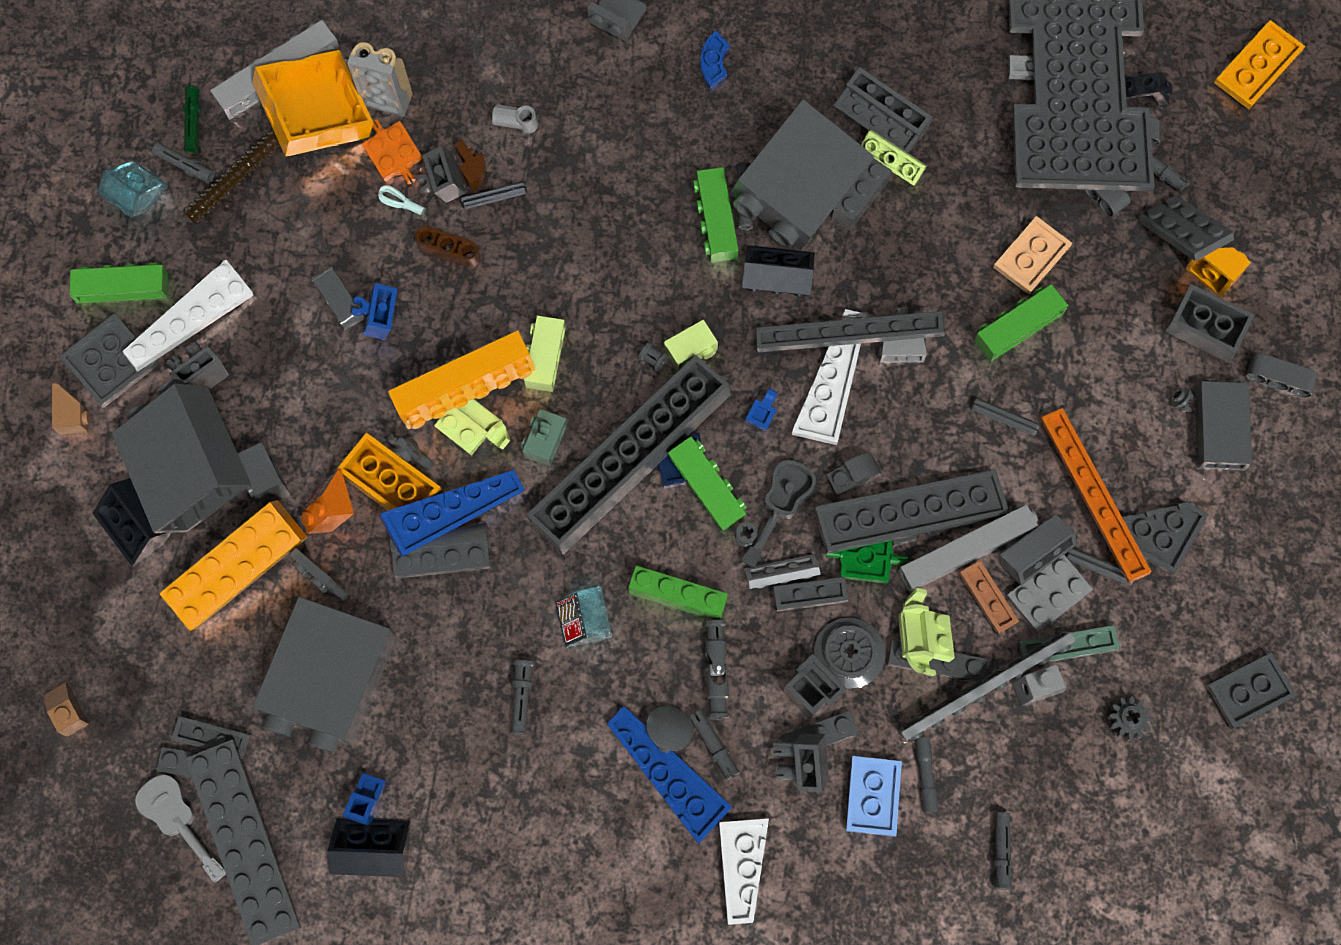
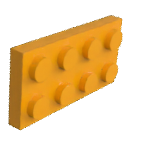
M1270 20L1216 78L1214 83L1247 109H1250L1303 51L1305 45Z

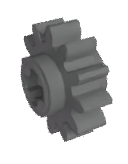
M1133 696L1128 698L1127 703L1124 698H1120L1118 705L1113 704L1110 707L1115 714L1107 716L1108 719L1114 720V723L1109 728H1118L1117 737L1126 734L1127 741L1132 740L1134 735L1137 739L1142 738V731L1147 733L1151 730L1146 723L1154 721L1153 718L1146 715L1151 711V708L1143 709L1144 700L1134 703L1135 699ZM1133 715L1135 720L1128 722L1126 717Z

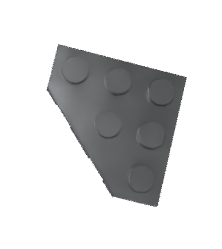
M1185 502L1168 508L1164 507L1138 515L1125 516L1123 520L1145 560L1174 575L1205 522L1208 513Z

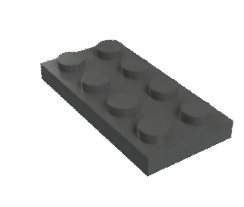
M1177 195L1139 215L1142 225L1194 261L1234 240L1232 231Z

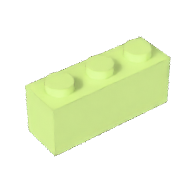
M537 316L536 323H532L530 336L533 339L532 344L527 345V349L536 370L532 371L530 376L522 379L525 382L526 388L548 392L554 391L566 330L565 320Z

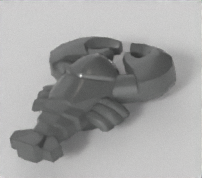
M390 434L386 438V442L395 448L393 452L409 463L411 459H414L425 470L430 471L434 463L427 455L420 453L415 440L403 439L394 434Z

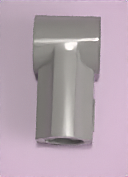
M496 104L493 109V125L517 128L524 133H533L538 128V119L531 106L526 105L517 108ZM529 117L531 118V119H530L529 121H527V122H524V121H523L525 118H529Z

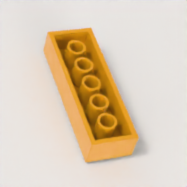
M517 330L389 390L388 393L407 429H417L432 418L438 419L443 417L451 409H459L466 406L468 401L475 398L481 399L496 388L502 389L507 387L511 381L517 378L523 379L530 376L532 371L536 369L530 353Z
M278 500L269 502L159 594L189 631H192L204 624L308 537Z

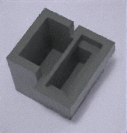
M812 654L795 670L797 675L785 686L783 693L811 720L824 706L830 707L846 692L847 688Z

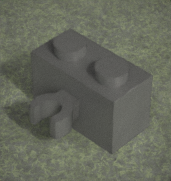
M441 145L422 155L428 175L422 174L417 178L422 184L427 182L425 186L420 188L422 192L427 194L433 190L434 194L446 203L466 193L453 154Z

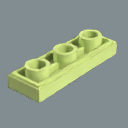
M869 130L861 146L875 156L876 160L912 185L917 184L927 167L926 164L872 130ZM890 154L894 156V162L889 159Z

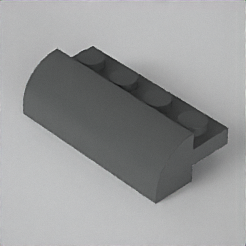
M861 67L852 76L846 85L847 88L834 104L836 110L868 132L869 130L876 132L908 154L916 143L920 142L932 122L931 115Z
M487 523L459 526L403 557L400 556L390 538L395 579L490 569Z

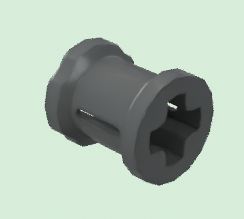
M648 342L641 350L638 359L641 361L645 360L654 366V370L658 372L666 363L669 354H663L654 348L651 342Z
M743 522L737 527L735 538L739 546L750 548L754 545L758 533L756 526L751 522ZM743 531H746L747 534H751L750 539H747L746 536H742Z

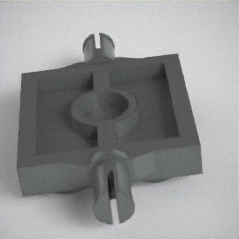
M295 548L289 553V556L294 560L292 565L306 579L311 576L309 580L321 592L325 594L329 591L333 596L336 594L342 601L348 597L349 592L344 590L338 582H334L332 578L302 554L301 550Z

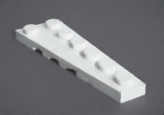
M224 260L122 352L138 372L251 298L253 292L229 262Z
M845 309L841 320L867 318L868 314ZM861 344L829 346L795 423L792 435L837 445Z

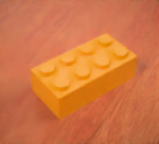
M368 433L362 437L337 468V470H342L346 481L387 511L443 493L439 485Z

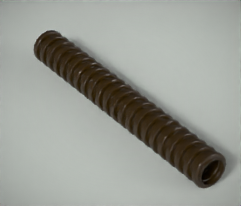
M273 128L270 129L271 132L265 133V137L262 136L260 138V142L256 141V146H251V150H247L245 156L241 155L240 160L235 161V165H230V169H226L224 175H219L220 179H215V183H211L209 189L205 188L204 193L199 194V198H194V203L190 202L188 204L189 207L183 209L191 221L198 224L200 222L199 219H204V215L209 214L210 209H215L214 205H219L220 200H224L226 194L230 195V191H234L236 185H241V180L245 181V177L250 176L251 171L255 172L256 167H260L261 162L266 161V157L270 158L271 153L276 152V148H281Z

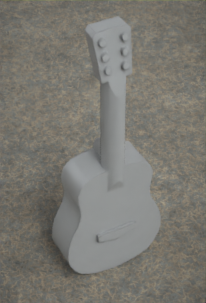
M159 775L148 781L136 795L135 803L138 811L156 822L162 833L169 836H175L180 833L204 864L202 867L213 882L219 881L226 875L224 867L215 858H211L188 828L195 819V811L187 804L180 782L168 775Z

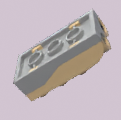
M362 42L357 44L352 50L347 64L357 92L362 97L366 107L404 117L413 93L403 60L396 57L395 53L389 48H383L375 52L368 43Z

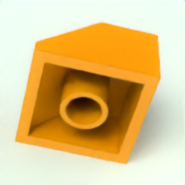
M1233 247L1218 248L1197 261L1192 259L1185 269L1221 298L1240 278L1251 262L1244 253L1237 251Z

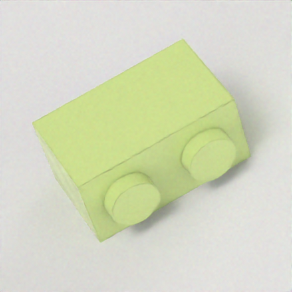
M704 320L664 342V351L669 354V359L677 372L695 355L700 359H708L716 353L718 348V341Z

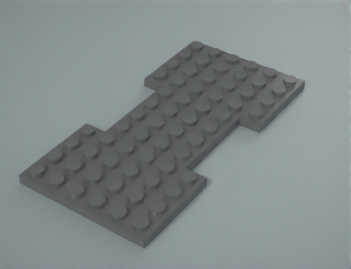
M1008 0L1010 33H1032L1035 104H1014L1012 108L1015 187L1153 191L1155 186L1149 108L1127 107L1122 36L1143 35L1142 0Z

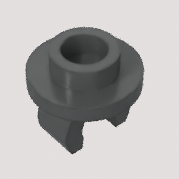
M1187 387L1177 389L1172 394L1171 405L1176 409L1179 408L1182 412L1192 411L1187 402H1196V396Z

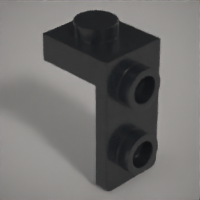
M1162 72L1125 77L1126 99L1153 95L1159 105L1169 104V95H1172L1171 82L1167 81Z

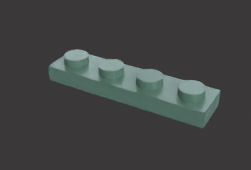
M1115 625L1072 632L1076 641L1070 644L1071 648L1061 654L1056 652L1049 656L1050 660L1048 662L1118 651L1120 646ZM1054 636L1020 641L1018 645L1021 656Z

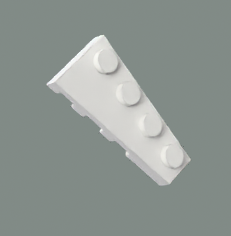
M769 818L719 822L728 925L753 923Z

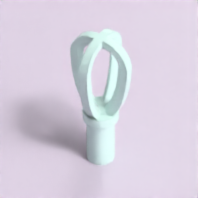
M390 185L382 186L378 192L380 201L386 205L405 210L408 209L421 216L425 211V207L410 201L399 190ZM383 192H388L398 197L403 202L390 199L384 196Z

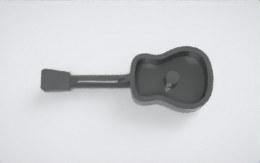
M785 460L776 466L772 477V487L767 493L764 502L766 509L771 514L753 547L751 546L743 556V563L755 568L762 554L761 550L779 517L791 519L796 514L798 506L812 495L816 484V477L805 465L796 461Z

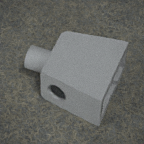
M904 308L894 311V315L908 314V309ZM924 338L882 342L880 363L924 362L927 355Z
M1057 665L1030 673L1012 683L1021 707L1062 693L1066 689ZM1025 685L1028 688L1029 694L1025 690Z

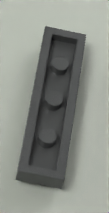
M892 640L887 666L913 670L907 658L902 657L901 642ZM954 652L955 658L950 662L937 659L929 661L930 669L936 670V675L974 683L986 677L988 659Z

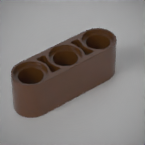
M427 226L417 230L415 238L421 252L466 268H474L480 263L479 250L474 242ZM425 238H432L428 243L422 242ZM446 245H453L450 250L443 249ZM467 252L474 253L471 257L464 256Z

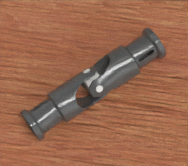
M706 621L704 626L707 627V642H705V654L708 662L706 668L707 699H710L708 719H729L726 699L729 698L727 666L724 664L727 655V642L724 641L726 621ZM723 675L721 685L715 684L711 679V676L718 677Z

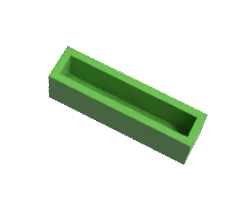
M724 167L697 171V179L693 180L694 192L699 193L700 200L696 201L698 214L702 213L703 221H700L702 235L706 234L707 241L704 242L705 255H710L711 263L738 259V245Z
M148 263L146 266L126 264L124 267L104 265L101 268L83 266L79 267V269L70 270V296L77 304L168 299L169 273L159 263Z
M1052 284L1046 288L1043 286L1038 288L1032 294L1033 297L1027 301L1025 299L1020 300L1014 305L1015 309L1009 313L1007 311L1002 312L995 318V322L990 325L986 323L977 330L974 342L990 362L1065 313L1069 305Z
M689 437L668 452V457L723 532L746 516L744 510L747 507L740 497L735 498L731 493L733 487L726 478L721 479L717 471L720 469L712 458L708 460L703 454L706 450L698 439L694 441L692 437Z
M635 566L629 585V594L712 620L722 619L728 600L727 593L640 566Z

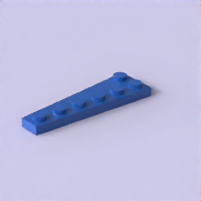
M515 470L383 512L379 514V517L400 556L403 557L522 493L525 489Z
M623 706L607 723L608 727L694 840L700 844L730 811L732 806L673 751L668 753L661 752L649 738L645 725Z

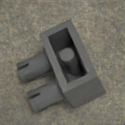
M197 342L191 343L194 349L189 345L186 347L185 351L191 357L189 360L183 363L178 356H173L172 359L175 363L170 359L166 363L167 367L172 371L169 373L171 377L184 380L186 385L208 386L211 389L229 376L214 352L208 346L202 350Z
M801 733L795 742L774 741L773 750H776L773 753L774 757H795V765H776L775 774H778L776 775V780H797L798 791L822 792L829 781L825 734Z

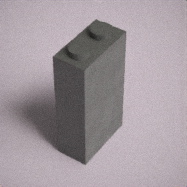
M1205 379L1195 388V396L1197 398L1198 469L1245 471L1252 465L1249 383H1241L1240 380L1217 382L1216 379Z

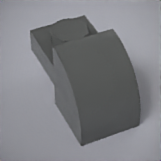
M866 453L846 461L845 465L827 474V477L836 494L840 496L858 485L870 482L882 475L873 455Z

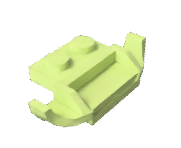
M474 399L468 401V404L462 408H454L447 411L446 415L441 417L434 425L440 432L471 456L485 439L501 450L511 441L502 420Z
M916 588L903 604L901 613L898 615L902 657L907 658L909 665L916 672L927 676L936 675V670L930 669V660L937 659L950 662L955 658L950 616L929 611V607L923 605L927 590Z

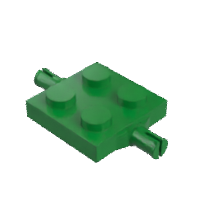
M892 540L825 555V557L840 558V577H845V579L885 584L889 582V572L892 565H906L908 556L893 555Z

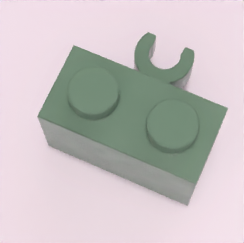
M540 409L538 414L533 415L529 426L531 431L529 436L524 437L521 449H523L524 458L551 467L567 428V420L564 417Z

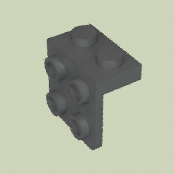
M601 0L598 5L591 2L587 8L588 22L627 41L646 12V4L639 0Z

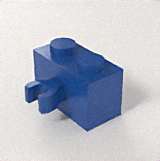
M375 283L369 293L368 302L362 297H354L353 303L360 305L361 309L352 308L351 314L354 316L366 315L362 335L382 340L386 339L391 330L398 288Z

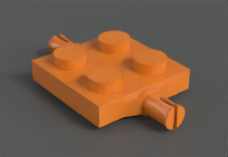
M378 119L374 120L378 126L377 128L373 122L372 127L376 134L362 143L384 181L386 182L395 176L402 175L408 185L412 184L408 176L414 183L416 179L410 169L414 164L423 160V157L404 126L398 121L389 128L384 129Z

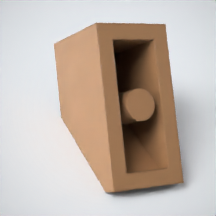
M52 383V428L59 435L88 432V424L91 423L90 412L60 385Z
M66 682L44 695L46 711L58 733L68 737L89 724Z

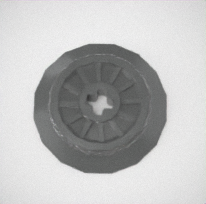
M839 618L827 624L818 634L814 646V656L847 689L861 688L873 682L882 671L886 658L885 645L879 632L868 622L856 618ZM849 646L857 653L853 654L852 658H849L848 654L844 652Z

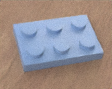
M852 756L846 820L847 832L896 836L902 761Z

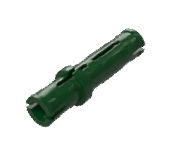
M197 86L185 87L183 150L187 153L198 152V116L201 112V107L199 106L200 89Z

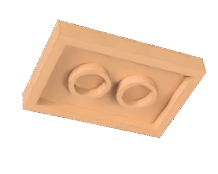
M1036 216L994 264L993 268L1030 295L1068 251L1072 242Z

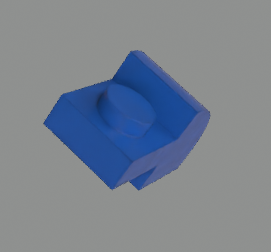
M362 773L355 792H352L343 817L369 825L378 810L377 805L386 786V780Z

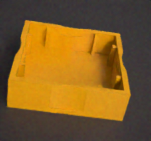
M340 50L311 55L301 60L282 61L255 67L252 84L285 157L369 138L373 120L362 97L354 87L352 75Z

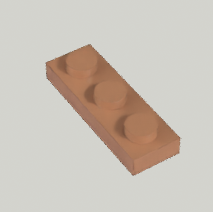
M981 560L959 573L997 635L1019 622Z

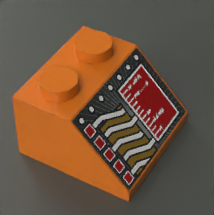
M337 470L319 485L301 511V520L307 534L332 532L354 514L342 470Z

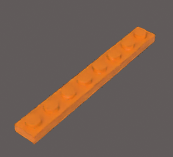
M1061 408L1041 417L1044 428L1127 582L1130 583L1151 573L1150 567L1064 409Z

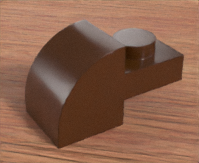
M463 140L455 143L457 155L463 162L458 167L462 178L473 193L484 184L487 177V168L482 152L476 155L470 145L466 146Z

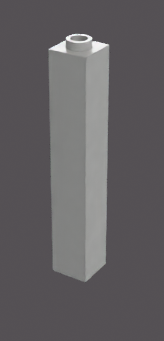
M1025 505L900 567L898 574L908 592L911 593L916 588H921L1023 537L1025 534L1031 533L1038 527L1037 515Z

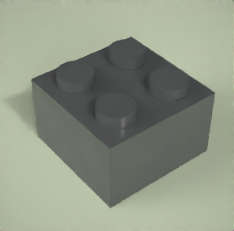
M262 442L238 453L251 483L247 490L256 503L261 502L265 507L269 502L281 501L291 496L272 455Z

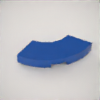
M716 30L704 43L700 58L702 77L710 90L727 77V72L723 67V58L730 49V45Z

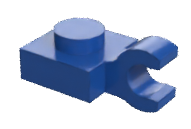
M769 388L762 402L755 400L745 422L766 432L777 412V409L771 406L775 402L778 392Z

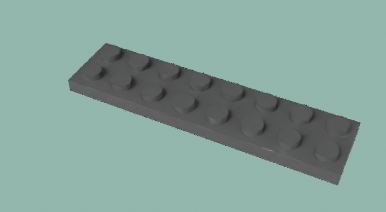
M996 469L825 504L814 508L826 554L1001 518L1010 513Z
M235 740L227 741L185 758L250 944L260 945L301 928Z

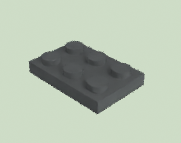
M1272 652L1206 686L1231 730L1297 696Z

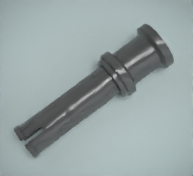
M513 660L515 674L511 685L515 689L510 734L526 735L529 689L533 687L531 674L535 662Z

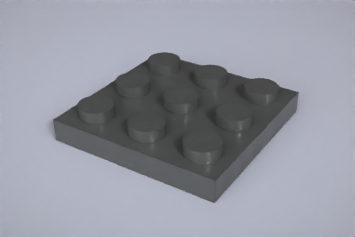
M115 313L59 356L103 408L159 365L155 360L137 372L122 351L137 338Z

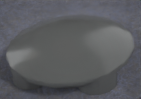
M658 707L650 713L645 722V729L649 738L663 753L683 749L690 743L693 736V726L689 717L675 707Z

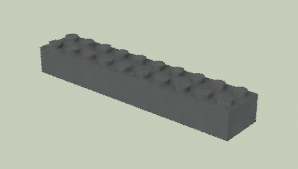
M695 355L526 514L531 525L564 555L668 456V452L677 447L731 396L729 383Z

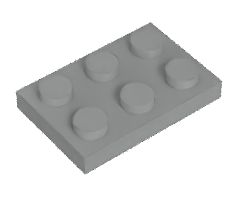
M1062 555L1022 586L1019 585L1006 598L1034 632L1038 634L1089 594L1093 588L1067 557Z

